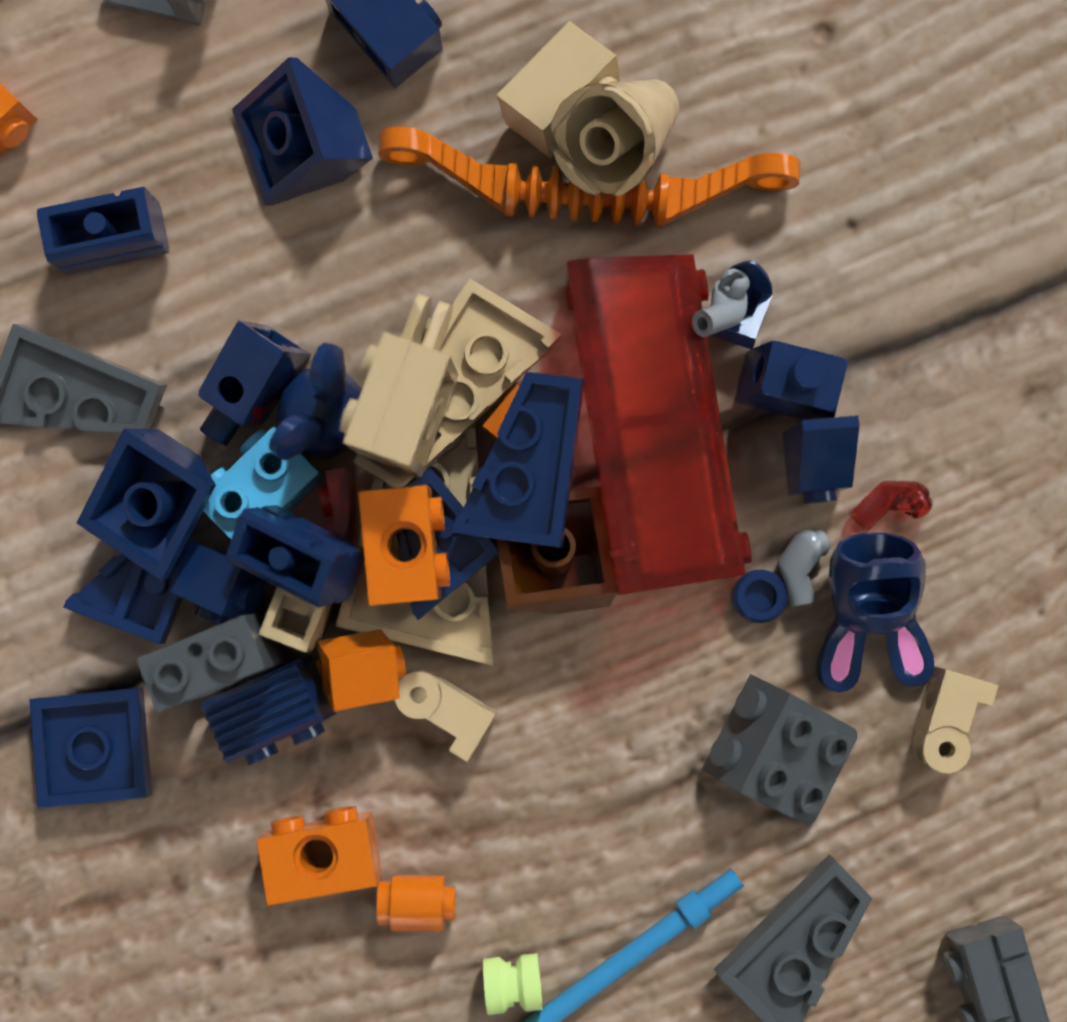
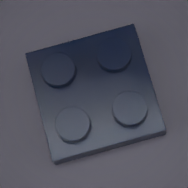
M143 687L29 699L38 808L146 798L152 795Z

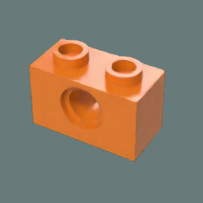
M427 485L358 492L369 606L442 598L441 587L450 586L447 553L438 554L436 531L445 530L442 497L432 498V489ZM412 529L420 537L421 550L415 559L403 562L393 552V539L400 531Z
M347 806L324 812L325 820L304 823L303 816L297 815L270 822L271 830L265 831L256 839L267 906L376 887L383 874L372 812L358 814L356 806ZM311 840L326 842L333 852L332 862L321 865L312 861L307 852L308 842Z

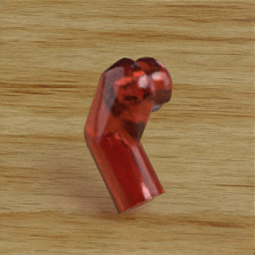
M882 481L849 514L861 528L869 531L888 511L905 512L914 519L925 517L931 511L933 501L929 496V489L918 481Z

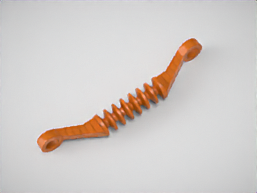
M394 126L384 128L380 131L378 156L382 160L403 166H418L431 162L432 165L439 170H443L452 179H456L458 183L468 187L474 194L481 196L490 205L493 204L496 209L505 213L506 217H514L521 201L526 203L529 218L535 219L540 204L546 203L550 220H556L562 204L568 206L571 221L577 222L582 207L588 206L592 223H598L604 207L610 208L613 224L619 225L625 209H631L634 226H640L646 210L652 211L655 227L663 228L664 225L671 223L677 218H681L691 211H695L705 204L717 200L718 197L721 198L731 193L732 190L735 191L745 186V184L757 190L785 191L796 188L800 180V160L797 157L784 153H763L750 156L698 179L669 177L666 173H660L654 189H648L645 177L638 186L629 190L624 195L613 196L614 194L605 193L593 195L584 192L570 181L569 183H563L559 166L553 167L548 182L542 181L537 164L532 165L527 180H521L517 163H509V165L479 164L470 156L468 157L447 143L441 142L433 135L411 127Z

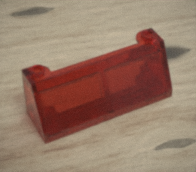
M694 254L591 257L567 261L564 287L568 311H573L572 328L576 337L581 376L585 381L584 395L609 547L613 556L611 558L616 581V595L746 575L744 564L751 563L752 561L751 547L747 532H739L708 340L707 337L699 336L692 327L694 313L702 309L701 302L708 301V283L704 269L696 270Z

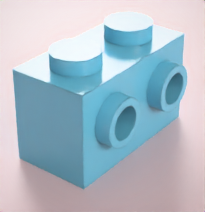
M274 426L267 433L264 429H261L249 437L240 448L243 456L230 469L223 466L211 474L216 486L203 511L230 539H232L239 514H241L243 509L255 507L261 509L263 506L277 505L291 512L326 478L304 453L287 461L273 454L269 450V441L277 429Z

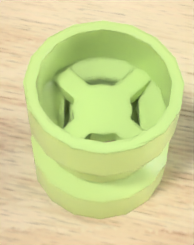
M538 953L522 954L517 959L516 966H512L511 961L505 962L501 957L483 958L487 1015L505 1014L509 1008L515 1007L516 1002H519L520 1007L526 1012L543 1010Z

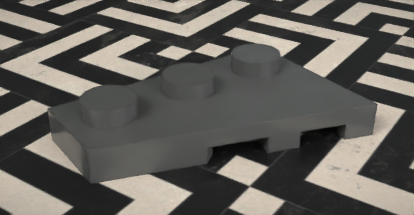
M13 324L0 358V424L122 433L123 429H151L167 385L23 324Z
M829 854L714 970L719 978L763 1022H802L809 1007H816L825 990L822 983L836 957H842L872 897Z

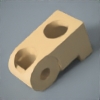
M277 587L258 635L306 653L314 651L318 647L317 640H321L332 614L333 605L318 608Z
M934 666V674L927 683L912 737V749L918 760L940 773L951 774L961 770L970 758L971 746L967 736L970 732L977 704L980 702L993 706L999 685Z
M417 670L405 675L398 682L400 699L395 700L398 709L405 716L413 719L426 718L456 737L448 751L468 762L498 711L431 671Z

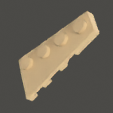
M470 278L452 304L451 321L440 348V352L451 355L459 376L425 470L562 339V334ZM357 455L353 462L393 488L407 487L418 478L412 474Z

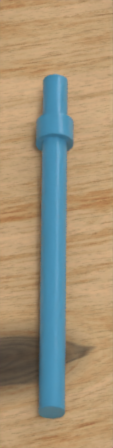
M730 868L698 893L692 889L676 901L678 907L543 1006V1010L536 1011L523 1022H561L692 925L694 929H697L713 917L710 911L743 888V883L733 869Z

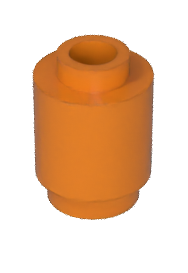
M393 875L392 881H379L378 926H390L392 932H444L445 920H455L456 886H446L445 875Z

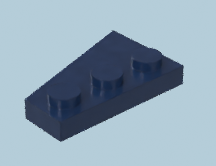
M526 372L497 432L498 437L483 468L479 469L471 486L473 489L461 514L457 515L450 533L563 547L585 383L583 378Z

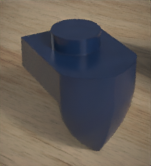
M749 260L729 268L743 271L750 281L749 288L746 291L747 310L745 317L738 325L710 336L753 350L772 299L773 287L766 271L755 260Z

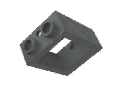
M267 613L242 615L136 658L156 712L158 713L195 701L288 663L289 660L282 643L258 635Z

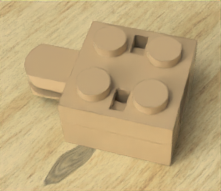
M418 294L414 300L401 338L383 332L379 346L371 344L367 349L360 370V377L366 379L359 400H349L340 423V431L346 433L343 443L356 454L422 478L459 376L451 355L440 352L451 321L453 305L442 301L438 303L422 345H420L419 343L428 321L432 303L431 297Z

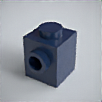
M191 542L170 593L197 604L198 607L195 614L217 624L225 623L229 618L235 619L242 615L254 614L264 600L267 581L228 562L227 553Z

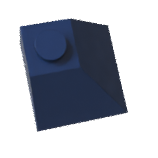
M288 57L232 108L265 206L276 205L343 182L373 159L357 110L298 58Z
M123 429L76 524L161 581L167 580L216 484L198 454L161 430Z

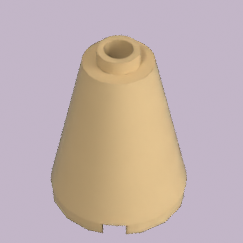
M658 79L591 84L574 91L560 103L552 119L551 132L555 131L557 148L553 150L554 156L568 180L584 192L598 195L599 193L614 194L613 196L624 195L629 190L638 186L648 175L678 118L679 101L676 93L667 83Z

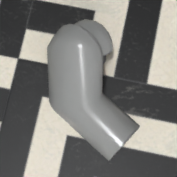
M733 268L723 272L721 279L716 281L713 287L710 307L694 313L692 327L699 336H710L734 327L743 320L747 310L746 291L750 285L749 278L743 271Z
M804 529L794 535L779 558V570L786 587L790 607L816 601L809 573L820 557L826 556L830 550V540L827 534L819 529Z

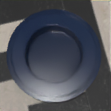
M751 570L742 574L735 581L731 592V600L735 611L743 619L755 623H766L776 619L783 612L787 602V591L783 581L776 574L767 570Z

